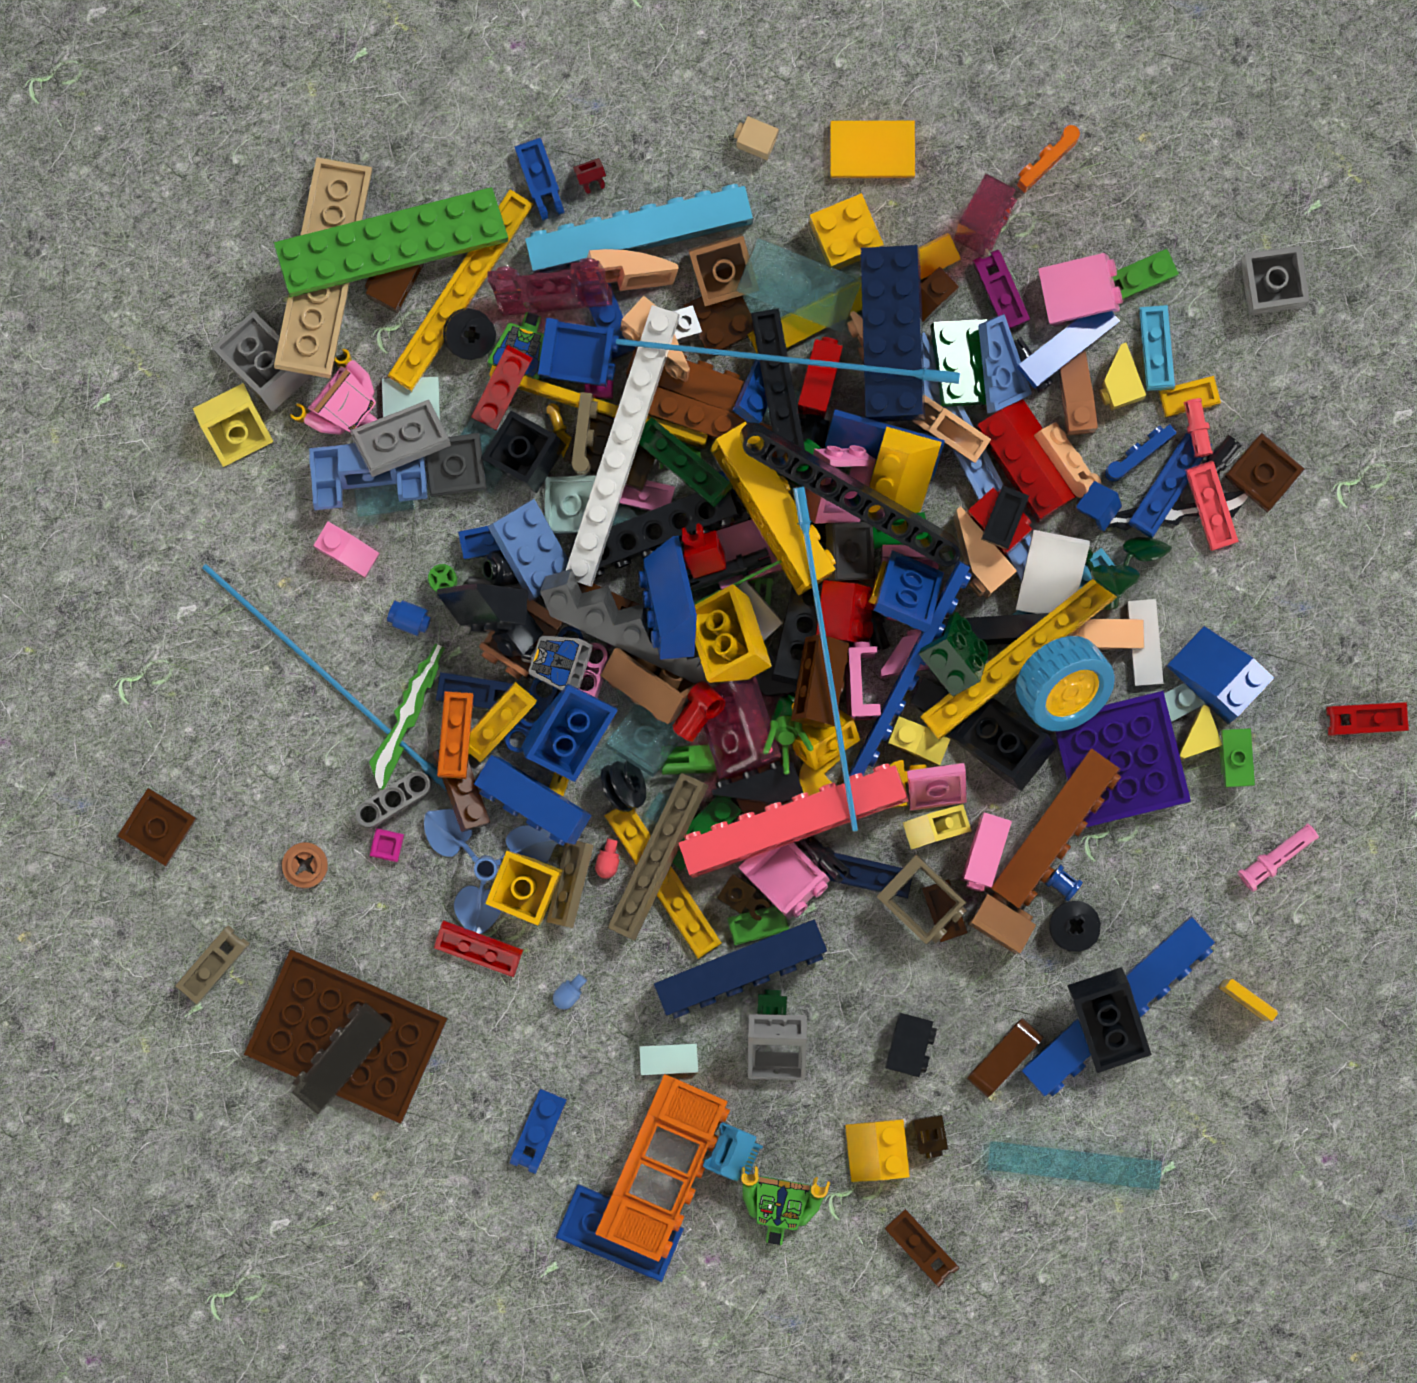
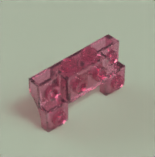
M593 258L580 259L577 263H571V270H562L554 273H533L532 275L521 276L516 269L508 266L498 267L496 271H488V283L494 292L498 311L502 316L525 314L526 312L538 313L612 305V288L605 280V269L599 260L596 261Z

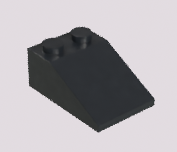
M993 697L958 724L949 734L951 739L1021 792L1056 748L1047 733Z
M1122 967L1067 985L1097 1073L1152 1055L1128 979Z

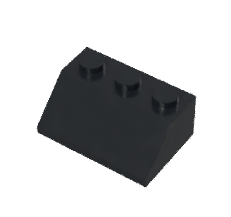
M478 583L437 589V595L459 625L471 627V632H501V630H514L515 625L526 624L528 590Z

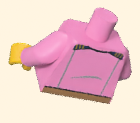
M342 349V352L347 356L344 361H339L335 357L334 361L339 367L338 371L308 409L302 404H296L297 407L302 409V414L299 417L290 414L292 419L300 423L304 422L320 433L341 435L345 431L350 432V430L358 426L378 420L370 413L376 401L372 398L375 391L369 373L355 360H352L347 349Z

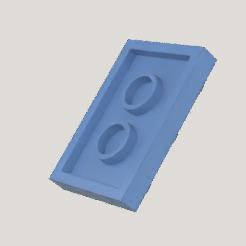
M535 499L528 501L487 526L522 589L528 590L529 601L541 595L540 590L545 576L566 571L569 560Z

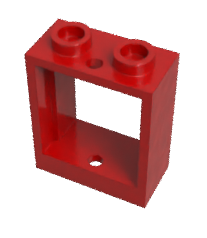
M822 337L821 340L815 339L810 359L840 362L843 346L838 345V340ZM808 365L798 403V414H814L825 419L838 368Z

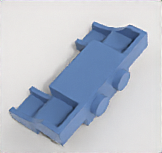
M355 443L309 448L314 510L343 508V489L397 484L399 502L428 499L425 456L372 477Z

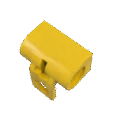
M839 710L844 748L847 750L859 742L860 738L854 719L842 710ZM802 724V728L813 746L812 751L807 749L799 735L792 743L797 756L815 771L840 754L835 726L819 729Z

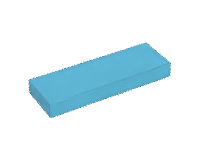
M1168 305L1139 307L1146 391L1175 389Z

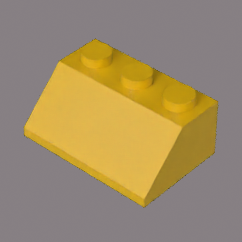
M886 426L869 487L914 513L921 512L942 442ZM871 506L868 511L877 512L881 506Z
M731 584L695 605L697 614L695 645L709 683L748 680L772 667L748 595Z

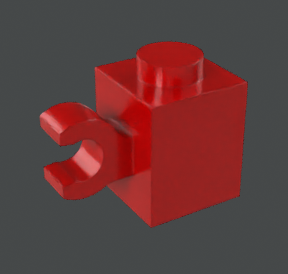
M699 523L696 524L697 533L695 535L688 534L686 528H682V540L684 542V552L682 554L685 567L690 569L693 578L726 569L725 551L716 531L704 534L703 527Z

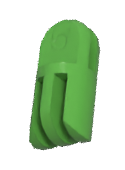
M714 745L661 747V754L663 755L661 757V764L663 765L661 768L662 775L716 772L723 764V754Z

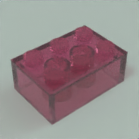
M985 174L958 223L954 241L982 256L987 249L992 251L1000 237L1001 229L1003 226H1006L1017 202V199L1013 198L1016 189Z
M756 676L748 680L726 681L713 688L726 703L723 711L716 717L709 719L703 728L719 778L742 776L743 773L758 769L780 758L781 753L775 737L769 753H763L770 731V719Z

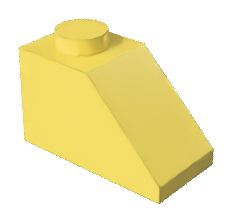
M1127 343L1121 344L1102 383L1103 389L1100 390L1104 405H1109L1111 411L1141 401L1146 396Z
M899 716L887 745L940 766L950 739L943 736L938 740L929 728Z
M963 804L903 822L911 850L972 831Z

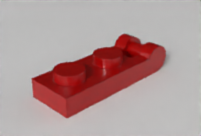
M1407 702L1326 707V716L1330 718V727H1327L1328 736L1409 731ZM1341 715H1349V725L1341 726Z

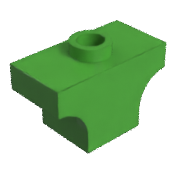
M1251 728L1221 730L1222 746L1219 747L1221 775L1224 777L1225 788L1255 786Z

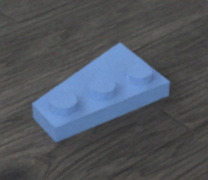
M1005 314L996 316L978 325L987 414L996 412L1032 394L1027 379L1017 368L1021 361Z

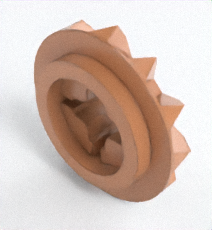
M307 842L295 844L288 849L283 857L282 870L284 876L296 887H313L323 880L328 871L327 857L322 849L315 844ZM314 856L310 866L315 873L312 874L304 870L297 875L296 873L301 865L296 857L308 860Z

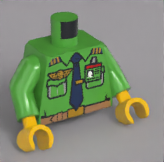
M745 1166L741 1168V1180L743 1182L742 1198L749 1215L757 1219V1224L768 1226L766 1243L782 1245L785 1229L797 1231L798 1226L807 1225L819 1211L823 1198L828 1194L830 1182L827 1181L825 1187H819L817 1185L818 1177L813 1179L811 1186L804 1183L758 1176V1167H755V1172L750 1175L745 1173Z

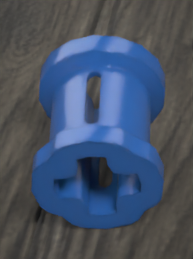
M1060 864L1045 885L1055 888L1065 896L1064 899L1068 902L1083 882L1075 880L1063 870L1064 867Z

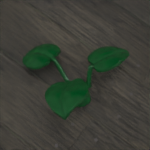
M1149 537L1131 538L1123 544V550L1128 553L1124 563L1117 566L1099 565L1094 567L1092 561H1090L1093 557V552L1088 550L1085 566L1089 568L1091 578L1117 596L1115 600L1103 609H1116L1119 606V598L1139 580V571L1128 566L1131 559L1136 558L1143 562L1157 560L1168 554L1172 550V546Z

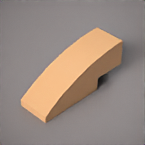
M613 249L589 250L584 266L590 285L617 282L620 291L673 285L679 269L676 263L660 257L640 252Z
M926 395L925 420L911 421L935 438L945 440L944 444L976 463L991 441L989 437Z

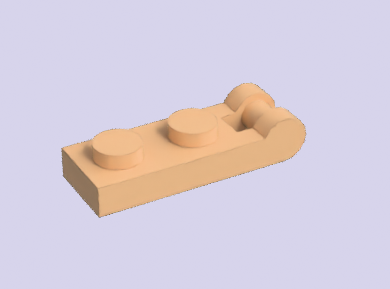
M1057 422L1043 428L1034 435L1075 496L1082 498L1094 481L1101 484L1100 477L1090 472L1083 462L1081 455L1072 446Z

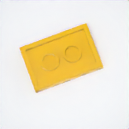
M915 120L830 121V178H915Z

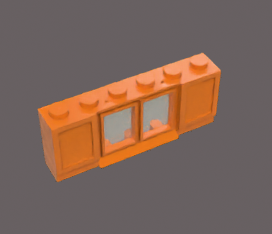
M664 1074L597 1228L596 1235L658 1262L661 1257L667 1258L673 1245L672 1242L668 1241L672 1230L678 1232L685 1217L680 1214L684 1203L690 1205L696 1189L691 1187L695 1177L701 1179L705 1170L703 1167L704 1161H702L707 1150L712 1152L719 1136L714 1134L718 1123H725L730 1109L725 1108L728 1101Z

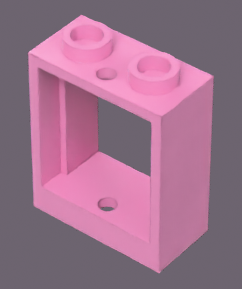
M851 445L849 448L827 446V449H814V456L834 467L852 466L849 476L869 487L876 459L867 454L866 449ZM825 478L820 484L828 485L831 483L832 478ZM805 488L809 517L813 523L860 522L861 519ZM850 491L844 498H854L857 492Z
M985 812L980 815L961 881L967 882L966 888L982 892L984 888L989 889L992 887L1012 821Z

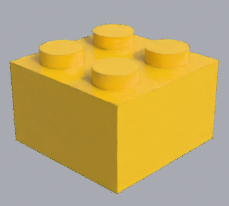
M862 193L812 213L809 216V223L830 272L860 261L861 248L884 246Z

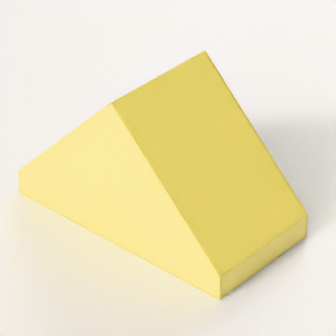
M1206 705L1200 706L1179 750L1181 760L1222 746L1212 714Z

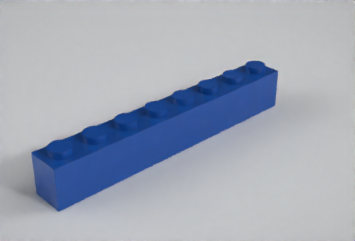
M1193 917L1185 920L1126 974L1140 1017L1150 1009L1147 1004L1152 999L1156 998L1159 1001L1171 990L1168 985L1177 978L1178 981H1181L1192 971L1189 966L1198 959L1202 962L1213 952L1210 947L1215 941ZM1078 1018L1020 1069L1042 1096H1046L1048 1093L1054 1096L1065 1086L1062 1081L1069 1074L1075 1077L1086 1067L1083 1062L1090 1056V1052Z

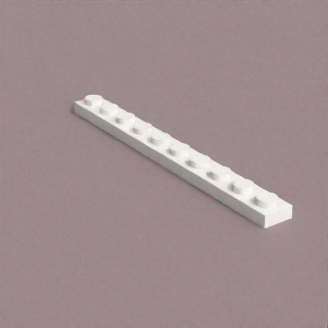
M652 305L640 341L671 344L680 314ZM638 347L566 567V570L572 569L578 583L591 587L593 585L669 350Z

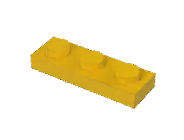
M515 682L471 729L469 753L481 763L529 712L537 700Z

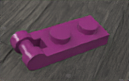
M997 249L990 252L991 255L986 258L978 257L972 260L996 316L1005 314L1009 329L1029 322L1030 317L1000 250ZM996 266L998 272L989 276L987 269Z

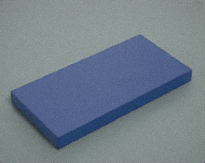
M578 1184L556 1238L662 1282L684 1228L680 1227L678 1232L672 1230L668 1241L672 1242L673 1245L667 1258L661 1257L659 1262L596 1235L595 1233L611 1197Z

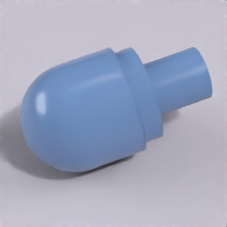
M578 973L571 982L569 980L563 982L553 994L554 1005L562 1010L571 1008L580 998L582 992L579 989L587 982V979Z

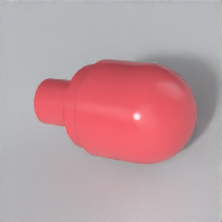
M607 838L605 849L600 850L599 854H597L595 871L603 879H609L617 872L620 860L619 854L615 853L617 840Z

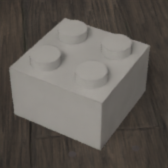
M1301 246L1246 253L1240 260L1249 315L1304 308L1310 302Z

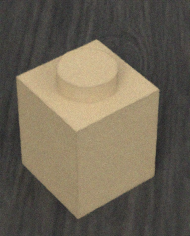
M747 116L745 123L740 122L734 134V138L738 139L737 148L768 161L777 140L779 129Z

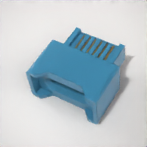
M722 1122L719 1127V1139L712 1155L704 1161L703 1167L716 1174L738 1181L741 1176V1168L745 1166V1173L749 1174L759 1149H762L763 1146L755 1142L756 1136Z

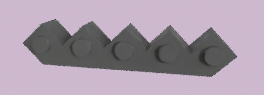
M572 569L545 576L540 593L551 617L694 684L701 681L708 682L696 645L694 657L660 659L658 648L652 647L651 631L654 630L653 628H648V610L644 608L643 604L618 611L609 586L582 593Z

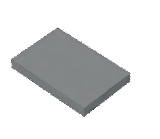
M429 400L350 430L351 436L372 477L451 446L450 440Z

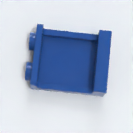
M546 318L538 375L542 378L607 387L608 380L613 381L615 364L611 363L612 353L618 352L619 345L616 344V339H620V336L615 335V328L611 327L606 329L559 322L558 319Z

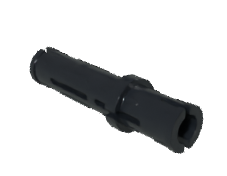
M767 547L744 556L742 554L736 555V559L726 562L725 570L698 578H693L692 574L688 575L689 583L699 580V582L690 584L691 592L693 593L741 574L743 577L747 576L749 571L771 565L770 556L759 560V558L769 555Z

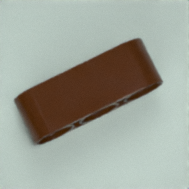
M1021 1018L966 1079L987 1098L990 1097L1044 1037L1024 1018Z

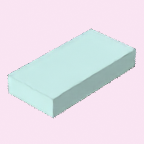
M697 1044L640 1046L641 1075L698 1072Z

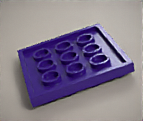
M1164 691L1104 705L1096 715L1085 723L1069 730L1055 731L1067 781L1091 748L1121 769L1118 773L1121 779L1112 791L1107 788L1101 796L1105 800L1095 814L1090 812L1084 820L1088 823L1086 828L1191 802Z

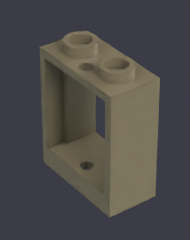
M915 855L876 896L926 945L931 941L936 944L947 933L944 927L951 920L956 923L967 912L964 906L968 902L919 855ZM920 869L956 902L928 933L893 900L894 896Z

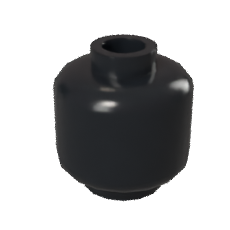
M490 551L482 564L486 580L490 581L494 586L519 583L502 551Z

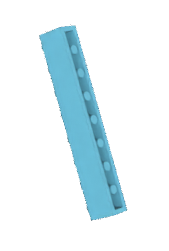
M731 184L722 187L721 192L711 194L709 190L696 193L694 195L695 198L684 200L683 197H677L668 200L666 205L656 207V204H648L640 207V211L629 213L628 210L618 211L612 214V218L602 220L601 217H593L585 220V224L575 227L573 223L564 224L557 227L558 231L547 233L546 230L535 231L530 234L529 238H525L534 276L584 265L589 250L613 249L638 252L753 224L745 186L738 187V184Z

